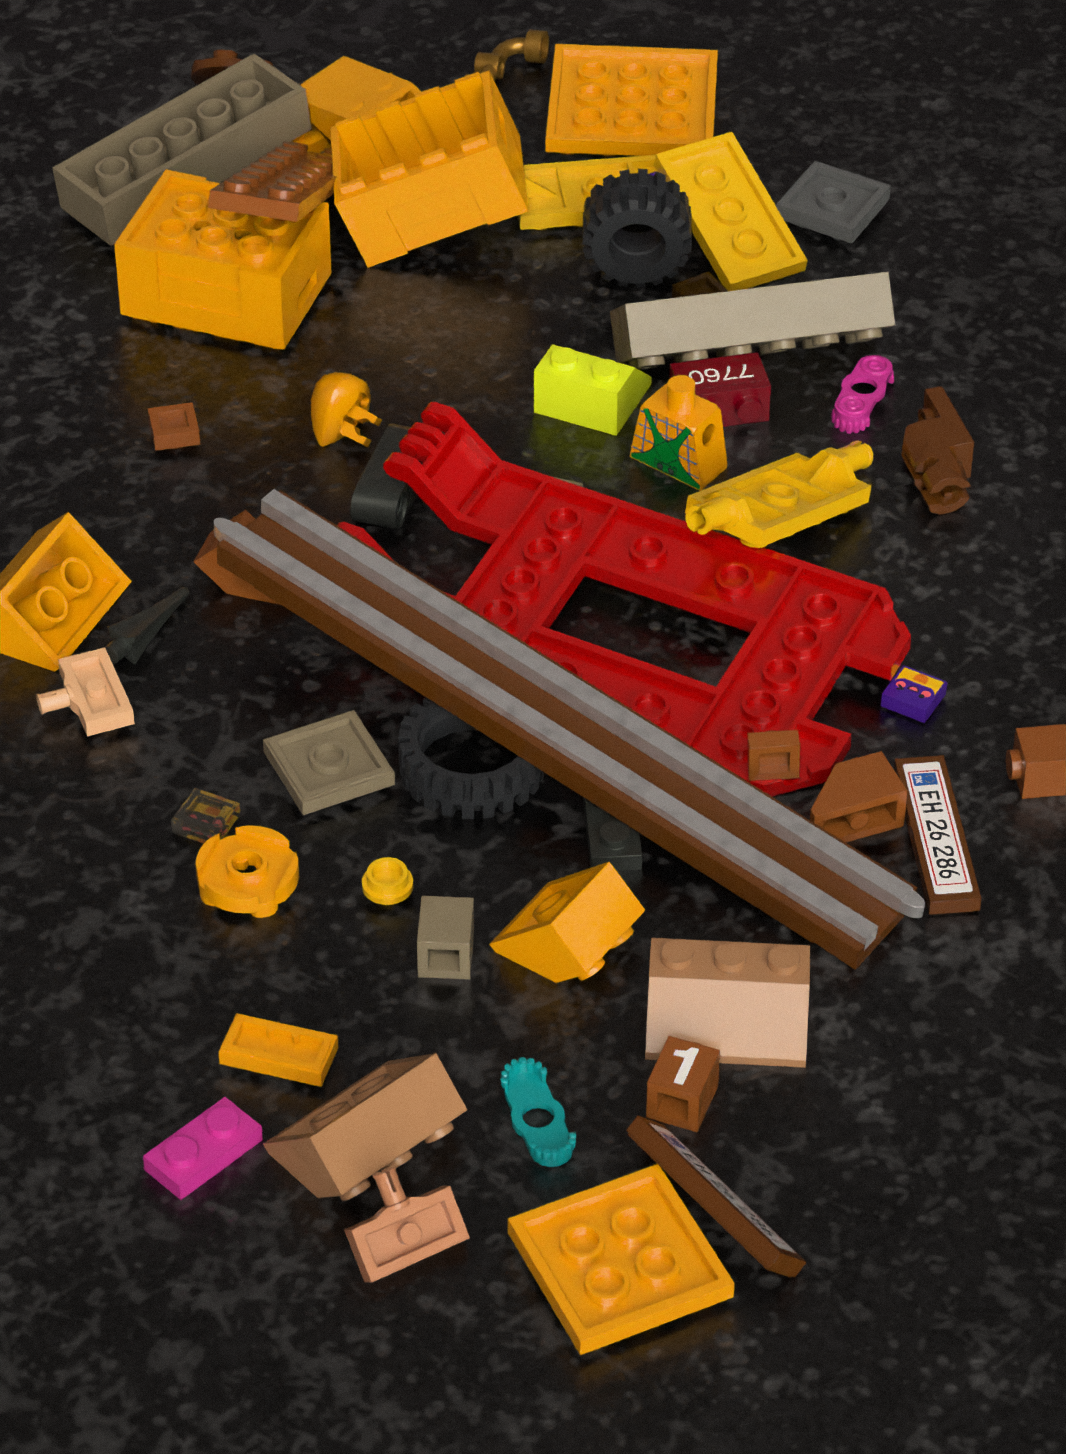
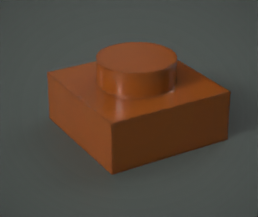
M193 402L148 408V420L155 451L200 445V432Z
M771 730L748 733L747 768L749 781L799 778L800 741L798 730Z

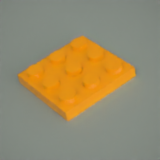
M658 1164L508 1218L509 1236L580 1355L734 1297L735 1283Z

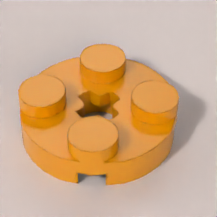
M241 826L235 828L236 835L227 836L220 840V833L209 838L200 848L195 863L200 897L205 904L216 906L229 912L250 913L254 917L265 918L275 914L278 910V904L289 898L296 889L299 880L298 857L296 852L294 853L289 848V840L283 834L261 826ZM248 865L256 867V871L251 873L238 872V870H245Z

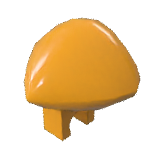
M335 372L324 375L316 383L311 397V420L313 432L320 446L324 447L339 441L343 437H347L369 447L371 440L361 436L360 429L356 426L359 422L363 424L368 421L380 426L382 419L368 412L371 395L365 381L349 373Z

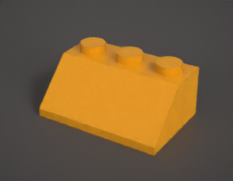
M69 512L39 529L0 573V653L54 672L59 670L58 659L69 657L73 654L132 582Z

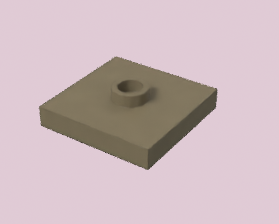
M354 710L263 739L265 755L302 815L395 785V772Z

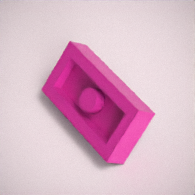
M224 1097L143 1155L144 1170L177 1198L182 1200L263 1140L262 1126Z

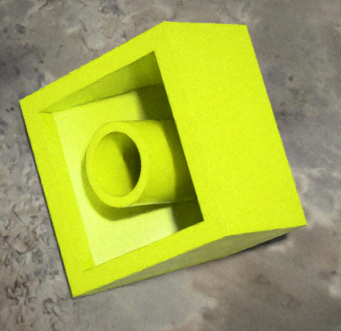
M552 344L534 369V413L617 436L651 386L652 377L632 366Z

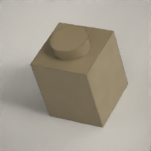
M421 896L417 936L418 977L470 979L474 940V898Z

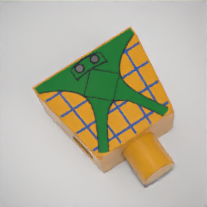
M677 375L670 378L668 384L663 385L640 407L630 457L701 491L727 468V455L720 408L717 404L695 395V381L691 377Z

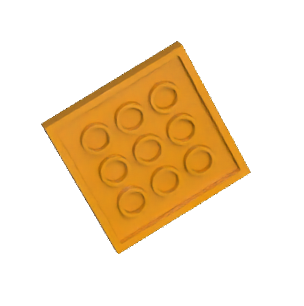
M555 44L545 152H556L563 155L575 153L600 154L608 157L615 155L647 156L712 138L714 134L718 50Z

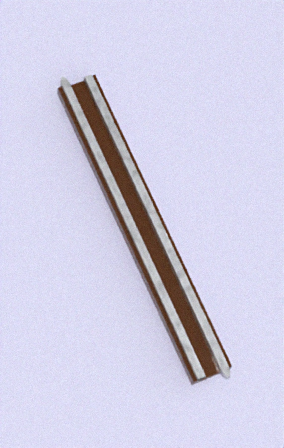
M273 489L261 499L262 514L247 527L224 518H216L214 520V536L220 542L217 544L218 565L252 584L254 588L805 939L816 943L854 970L861 965L905 915L912 918H921L923 916L925 901L917 893L918 887L281 490L276 491Z

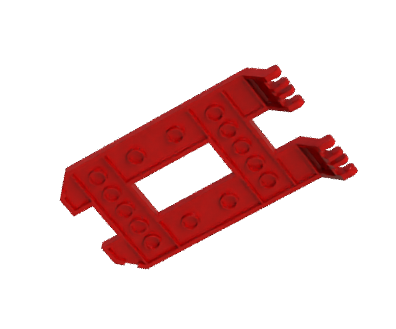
M430 402L421 413V419L424 423L416 422L411 426L408 434L399 442V448L402 453H391L384 462L383 469L390 477L406 482L450 530L492 544L457 595L448 594L449 596L772 797L827 781L835 764L842 762L851 748V733L813 721V718L845 666L891 681L910 650L911 634L904 621L900 622L893 610V601L886 588L764 547L753 548L746 546L740 542V539L713 530L701 535L698 534V530L695 532L690 530L686 521L503 461L453 407L438 402ZM347 522L338 523V527L393 560L364 528ZM586 576L750 632V635L718 685L713 686L549 628ZM771 730H798L800 741L799 778L749 781L747 768L748 733Z

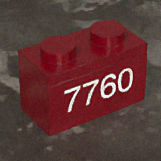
M758 352L670 364V378L677 375L691 377L695 381V395L717 404L721 410L723 427L769 421L771 384Z

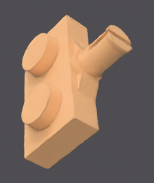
M105 647L58 659L64 688L36 694L41 714L70 707L79 716L87 736L135 724L133 708Z

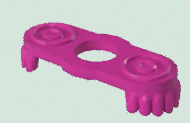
M878 355L865 356L858 361L852 373L843 379L841 392L835 401V407L831 414L832 423H834L835 428H839L841 432L846 430V433L851 434L852 431L859 433L860 430L864 431L866 427L870 426L869 417L872 409L877 402L885 397L886 384L894 383L893 366L887 358ZM864 382L873 385L876 390L869 394H860L851 387L856 383Z

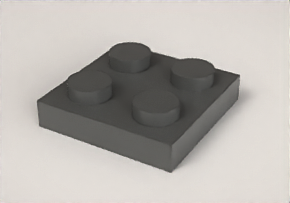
M814 161L776 204V207L786 222L792 223L797 227L807 228L831 236L836 240L853 243L890 200L891 185Z

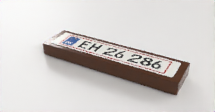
M944 755L895 759L894 771L907 789L905 820L929 915L980 911L981 895Z
M637 1116L626 1130L629 1137L767 1270L788 1277H796L807 1262L667 1127L641 1116Z

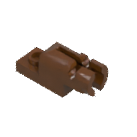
M939 386L925 389L923 408L918 411V422L908 425L905 429L901 456L914 478L915 486L921 491L922 499L930 512L941 515L961 508L970 498L965 487L971 486L967 478L971 477L974 441L943 387Z

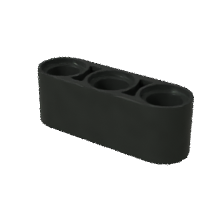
M392 423L387 426L355 487L350 512L353 521L395 530L400 529L417 493L406 482L390 477L384 471L383 464L391 453H402L399 448V442L408 434V430L411 427Z

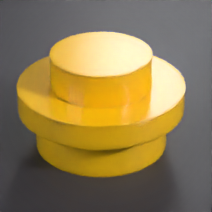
M392 857L379 858L373 861L362 877V890L364 895L372 902L382 905L397 904L411 895L413 891V876L406 865L399 859Z

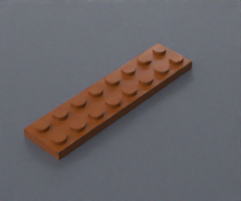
M283 142V147H275L272 151L267 152L266 155L259 157L258 160L251 162L250 165L242 168L241 171L234 173L233 176L211 189L208 208L298 222L334 194L336 176H333L332 148H324V153L308 151L307 144Z

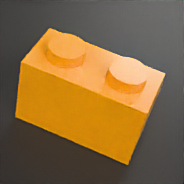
M606 862L548 882L494 938L490 946L496 953L555 983L578 977L582 981L594 975L604 966L605 961L602 957L609 949L619 946L633 934L634 929L631 925L642 915L645 909L612 864Z

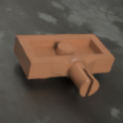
M395 1167L384 1169L382 1172H377L373 1175L385 1206L380 1208L373 1217L344 1229L363 1280L369 1283L470 1238L450 1186H440L418 1197H406Z

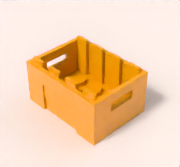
M489 70L483 73L475 72L456 79L455 83L441 88L436 86L417 93L415 97L402 102L398 100L375 108L374 112L363 116L356 115L336 122L335 126L330 127L333 176H336L334 204L367 267L408 254L409 250L486 223L491 225L528 212L520 134Z
M165 169L114 243L121 315L284 350L331 275L329 203H321L298 222L208 208L210 190L220 183L207 181L206 177Z

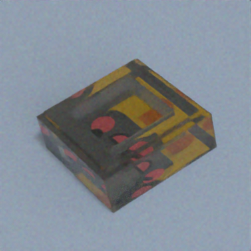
M195 788L171 819L172 833L201 843H205L209 838L220 833L221 840L240 817V803Z

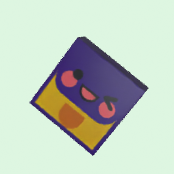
M903 665L883 691L881 706L925 723L946 695L947 681Z

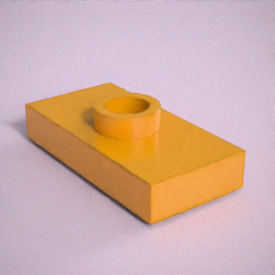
M236 1013L219 1050V1063L322 1087L338 1050V1036Z

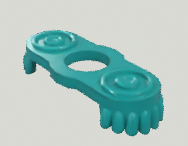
M520 1057L519 1060L513 1059L511 1060V1065L506 1064L505 1070L501 1072V1086L504 1089V1096L512 1112V1127L518 1135L523 1137L527 1149L535 1162L547 1167L563 1165L572 1156L576 1145V1132L569 1133L567 1130L564 1108L553 1098L546 1083L547 1068L542 1067L541 1062L535 1063L533 1058H528L527 1061L524 1057ZM541 1108L549 1111L554 1119L549 1125L536 1128L526 1124L523 1120V1115L531 1109Z

